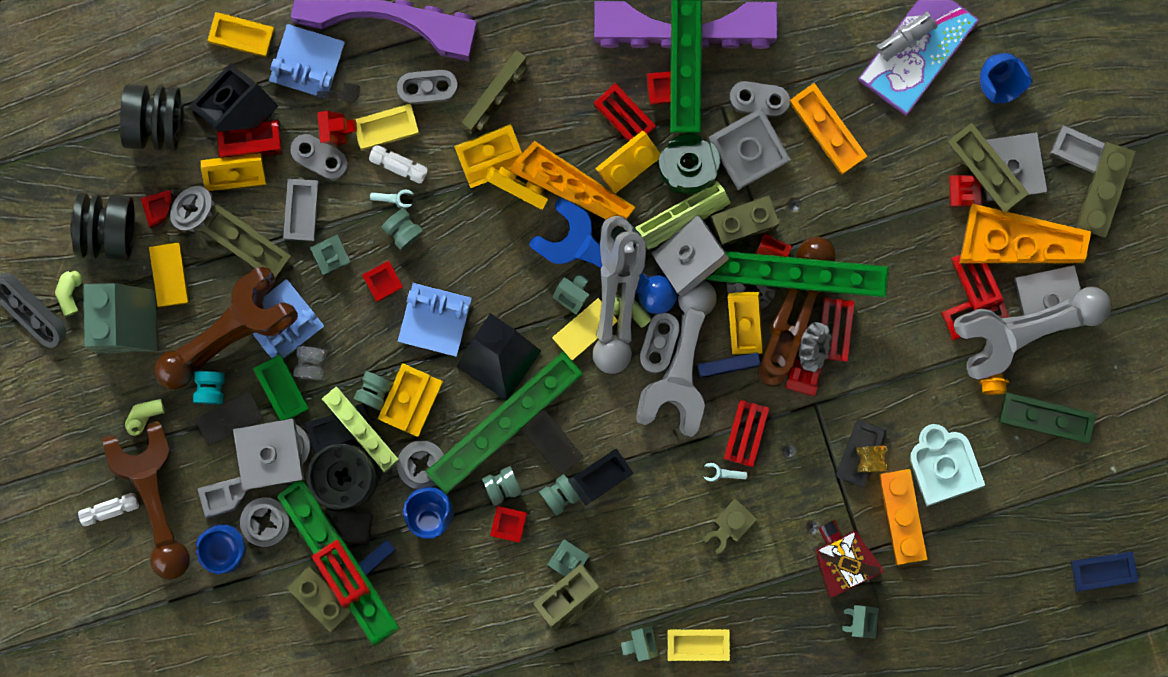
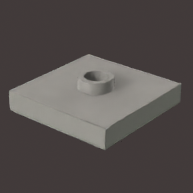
M762 107L708 137L710 142L717 148L720 160L737 190L791 161Z
M1037 132L986 140L1027 190L1028 196L1047 192ZM984 189L986 202L994 201Z
M699 215L695 216L651 253L676 292L682 298L729 260V257Z
M1075 265L1014 279L1022 316L1056 306L1067 299L1073 300L1077 292L1081 290ZM1075 326V327L1065 328V329H1062V330H1059V331H1063V330H1067V329H1072V328H1077V327H1081V326Z
M295 419L233 429L243 490L305 480Z

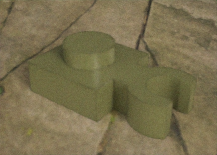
M734 499L714 520L720 528L717 531L707 533L703 541L707 543L711 537H717L720 540V546L715 550V553L719 554L726 548L729 536L737 542L757 519Z

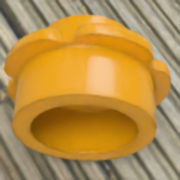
M1002 373L981 379L979 385H982L983 394L999 395L1007 392L1006 385L1010 382L1003 378Z

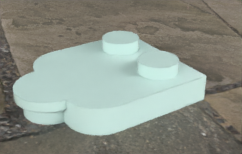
M938 424L928 425L921 431L919 444L913 448L910 454V463L926 507L985 487L979 466L966 436L958 432L948 433L943 426Z

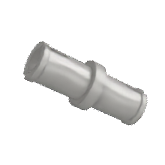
M927 11L906 27L904 25L900 26L897 33L876 45L879 53L884 55L885 61L888 62L908 46L909 48L914 47L917 40L937 28L936 22L933 18L930 19L931 15Z

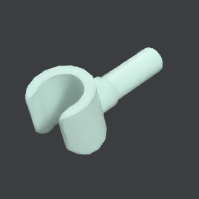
M407 189L401 190L398 194L371 193L370 200L396 203L400 209H408L411 207V204L401 203L400 196H412L413 193Z
M714 463L705 465V467H715L717 470L715 477H704L710 482H716L720 478L744 480L747 478V472L720 469Z

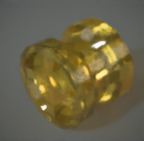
M887 446L856 448L857 455L860 456V464L857 466L859 473L888 471V464L885 462Z

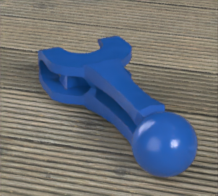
M559 197L555 202V208L569 222L570 230L568 236L561 242L556 243L548 241L543 237L535 236L529 242L530 247L552 263L564 264L581 259L601 268L600 244L593 237V223L589 213L574 203ZM641 273L635 293H638L639 303L643 309L656 315L671 310L676 303L677 292L668 278L659 275L648 277Z

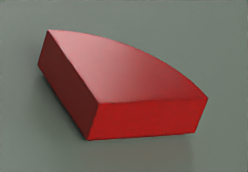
M171 190L141 198L150 228L161 224L169 215L173 201Z

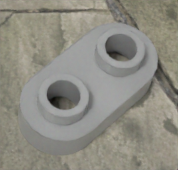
M447 70L407 73L397 83V92L400 99L411 105L449 101L456 95L458 90L456 77ZM441 82L448 84V89L444 92L437 89V85ZM410 85H416L418 92L411 95L407 92V88Z
M742 81L733 86L729 95V102L732 108L737 112L750 114L762 107L767 117L777 118L785 114L790 105V97L787 91L782 87ZM746 91L750 94L751 98L748 101H743L740 99L739 94ZM772 96L779 97L780 104L772 105L769 98Z
M309 134L299 135L293 140L290 152L293 159L301 166L332 181L341 179L346 174L348 161L345 155L338 149L328 144L320 143L319 139ZM302 145H310L311 151L308 154H302L300 152ZM329 159H336L338 161L335 168L330 169L327 167L326 164Z
M669 313L655 315L651 319L640 353V363L650 373L664 371L672 357L679 333V323ZM660 324H667L670 329L669 333L665 335L659 333L658 326ZM658 353L661 361L657 364L650 362V354Z

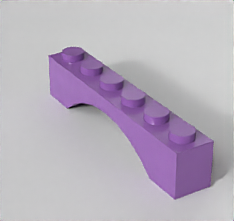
M294 0L291 19L295 24L323 30L335 23L354 18L371 17L387 19L403 24L419 33L435 48L440 56L470 62L477 32V21L472 20L471 15L455 12L454 16L443 14L442 9L433 6H425V9L415 8L412 2L406 0H396L395 3L384 0Z
M595 1L594 43H600V46L604 48H615L619 46V43H631L633 48L649 47V43H661V47L671 48V24L652 19L638 12L625 1ZM746 2L737 10L721 19L702 24V48H708L709 44H721L722 48L729 49L739 48L740 44H752V48L757 49L769 48L770 44H775L777 39V2Z

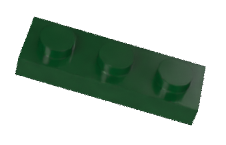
M1006 392L998 423L1090 444L1096 414Z

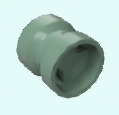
M405 208L397 211L381 226L387 235L394 237L395 244L401 251L409 247L424 233L418 224L412 223L410 214Z
M366 371L362 378L363 386L356 391L353 399L381 411L385 403L384 396L390 392L393 383ZM371 390V391L377 393V395H375V394H373V393H370V392H368V391Z
M510 466L502 469L499 475H489L482 478L494 506L503 503L504 498L509 496L514 498L522 494Z
M564 474L556 479V483L553 486H546L539 491L556 516L564 511L566 505L569 503L574 504L580 500V497ZM557 489H560V491L566 498L565 500L561 497Z

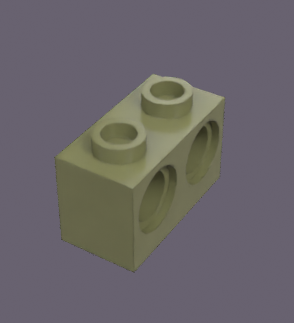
M769 195L717 213L710 218L716 240L722 248L775 230L779 226V221Z
M580 564L533 604L549 625L561 634L608 594L593 575Z
M309 566L287 587L330 633L334 632L352 614L349 607L346 609L342 607L327 581L313 567Z

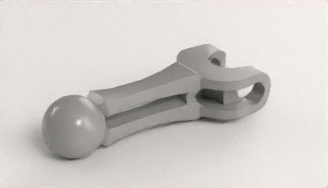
M613 216L605 220L600 239L602 304L600 322L596 333L599 340L593 348V360L601 371L609 374L623 371L631 361L632 352L628 343L631 342L632 308L640 279L639 275L642 273L645 265L646 254L645 240L639 233L633 232L630 223L621 216ZM616 226H622V233L613 240L611 237L612 230ZM633 241L636 242V248H635V249H634ZM621 282L616 335H612L614 303L618 283Z
M706 280L699 283L683 298L678 294V304L683 312L681 313L680 330L675 351L662 380L649 384L641 392L636 414L639 424L647 425L652 423L660 405L670 402L680 412V431L690 437H693L698 432L705 404L701 394L692 384L694 351L703 320L714 309L717 301L714 287Z
M1086 287L1077 292L1073 300L1067 299L1056 306L1028 315L1001 318L990 310L978 309L958 317L954 322V328L960 337L965 339L973 337L986 338V346L983 351L970 357L967 361L969 376L975 379H982L1004 372L1011 364L1015 351L1044 335L1065 328L1081 326L1082 324L1096 326L1103 323L1110 315L1111 301L1107 293L1102 289Z

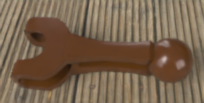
M810 237L799 246L797 258L836 261V251L829 240L823 237ZM787 289L780 309L771 323V337L758 368V378L763 384L771 387L778 386L785 379L796 357L801 338L808 329L812 311L820 291L808 290L794 326H790L788 322L799 289ZM772 362L777 363L780 368L775 367Z
M258 267L239 279L232 291L231 306L208 330L190 343L178 348L177 351L165 352L157 359L154 366V374L160 385L171 390L181 389L191 381L194 371H199L208 360L232 343L253 333L266 337L278 336L297 320L298 313L290 304L279 303L269 309H264V296L275 285V277L269 268Z
M158 421L148 424L149 445L146 451L140 455L130 456L124 453L115 436H104L102 443L110 471L119 478L132 481L146 507L153 530L155 545L150 556V564L153 571L164 579L179 578L189 567L190 555L182 543L174 540L160 501L158 472L165 465L169 455L168 444L161 424Z

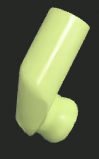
M66 271L63 273L55 290V296L64 317L79 312L72 296L74 288L82 284L81 274L77 271Z
M616 295L614 316H619L621 295ZM634 299L632 318L642 328L651 321L652 317Z
M162 399L136 404L132 407L125 421V428L130 435H140L149 417L165 413Z

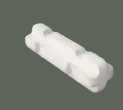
M375 145L369 156L370 162L379 166L382 163L384 168L405 178L408 175L410 180L421 184L424 181L428 171L427 167L418 163L413 165L412 160L392 151L389 154L386 152L387 149L379 145Z
M135 493L123 495L122 499L115 498L94 505L93 509L88 507L80 510L78 516L83 526L95 524L96 520L103 521L124 514L123 511L125 510L130 512L138 509L139 502Z

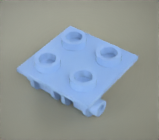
M287 24L277 57L273 59L270 70H272L269 82L327 99L345 41Z
M287 279L264 296L263 306L264 309H269L279 303L290 304L298 313L297 320L278 336L266 337L253 333L254 337L271 358L281 354L284 359L324 327Z
M413 283L408 294V303L398 342L457 357L472 298Z

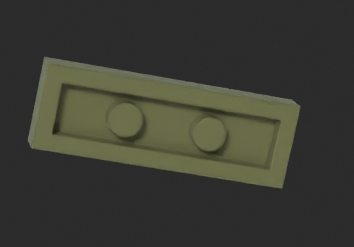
M517 50L513 53L461 122L462 128L473 134L476 129L481 131L491 118L488 114L494 105L501 106L509 94L506 89L512 81L518 83L527 71V68L524 66L526 64V57Z
M970 123L948 141L951 148L1004 214L1029 195L973 123Z
M1104 143L1076 228L1091 231V234L1104 238L1107 237L1136 151L1112 143Z
M216 204L211 211L212 217H207L204 220L205 226H200L199 229L255 269L258 267L269 268L276 281L292 256Z

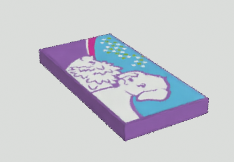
M918 0L892 35L898 32L900 26L904 25L906 27L926 11L931 15L930 19L933 18L936 22L937 28L917 40L914 47L909 48L908 46L888 62L884 60V55L878 52L858 78L859 82L905 116L979 20L953 0Z

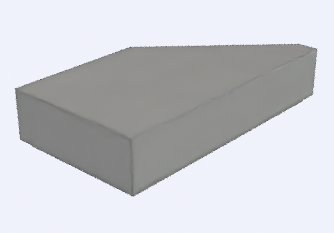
M241 477L198 488L206 519L237 510L248 491L242 489Z

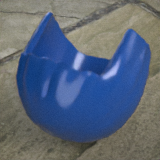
M1008 53L990 56L984 63L980 73L982 92L995 104L1008 103L1015 100L1033 83L1027 66L1019 58Z
M425 487L412 492L405 501L402 511L409 531L423 539L440 537L450 527L454 517L450 498L443 491L432 487Z
M217 524L206 529L198 537L195 554H197L198 561L202 564V567L210 573L229 574L242 565L247 548L245 539L241 532H238V529L227 524Z

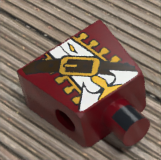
M835 520L818 528L826 545L814 550L829 598L884 572L882 566L856 531L842 536Z

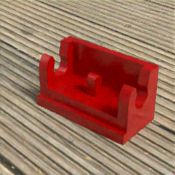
M279 120L263 122L258 128L217 131L220 158L261 153L262 156L283 154Z

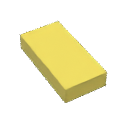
M411 104L354 119L356 120V135L361 151L373 148L375 145L380 146L419 135Z
M599 298L552 337L555 343L572 361L598 340L596 333L600 322L602 304ZM614 315L612 327L618 322Z
M667 630V661H730L729 630Z

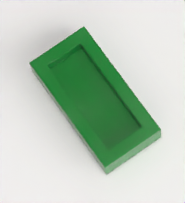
M281 354L253 368L280 421L288 420L309 409Z

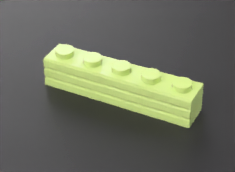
M717 181L713 187L692 195L635 228L645 240L646 248L649 250L669 239L695 216L699 215L704 220L709 215L724 209L725 206L730 204L725 190Z
M337 386L322 398L384 472H387L400 461Z

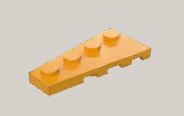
M536 141L514 161L509 170L605 220L613 216H621L627 220L635 209V206Z
M972 204L959 263H1084L1087 257L1091 231L1011 212L1004 214L1002 210Z

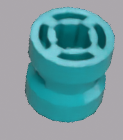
M194 372V382L197 384V390L193 393V403L224 404V394L221 392V386L225 383V373Z

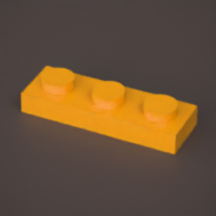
M815 83L789 100L790 105L841 175L867 158L866 153Z
M906 469L879 474L896 565L927 560L911 470Z

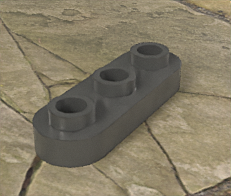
M9 273L1 274L0 304L44 346L53 348L64 341L66 329L63 322L15 276Z

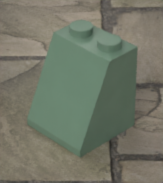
M115 283L83 284L86 348L95 353L158 351L157 300L155 290Z

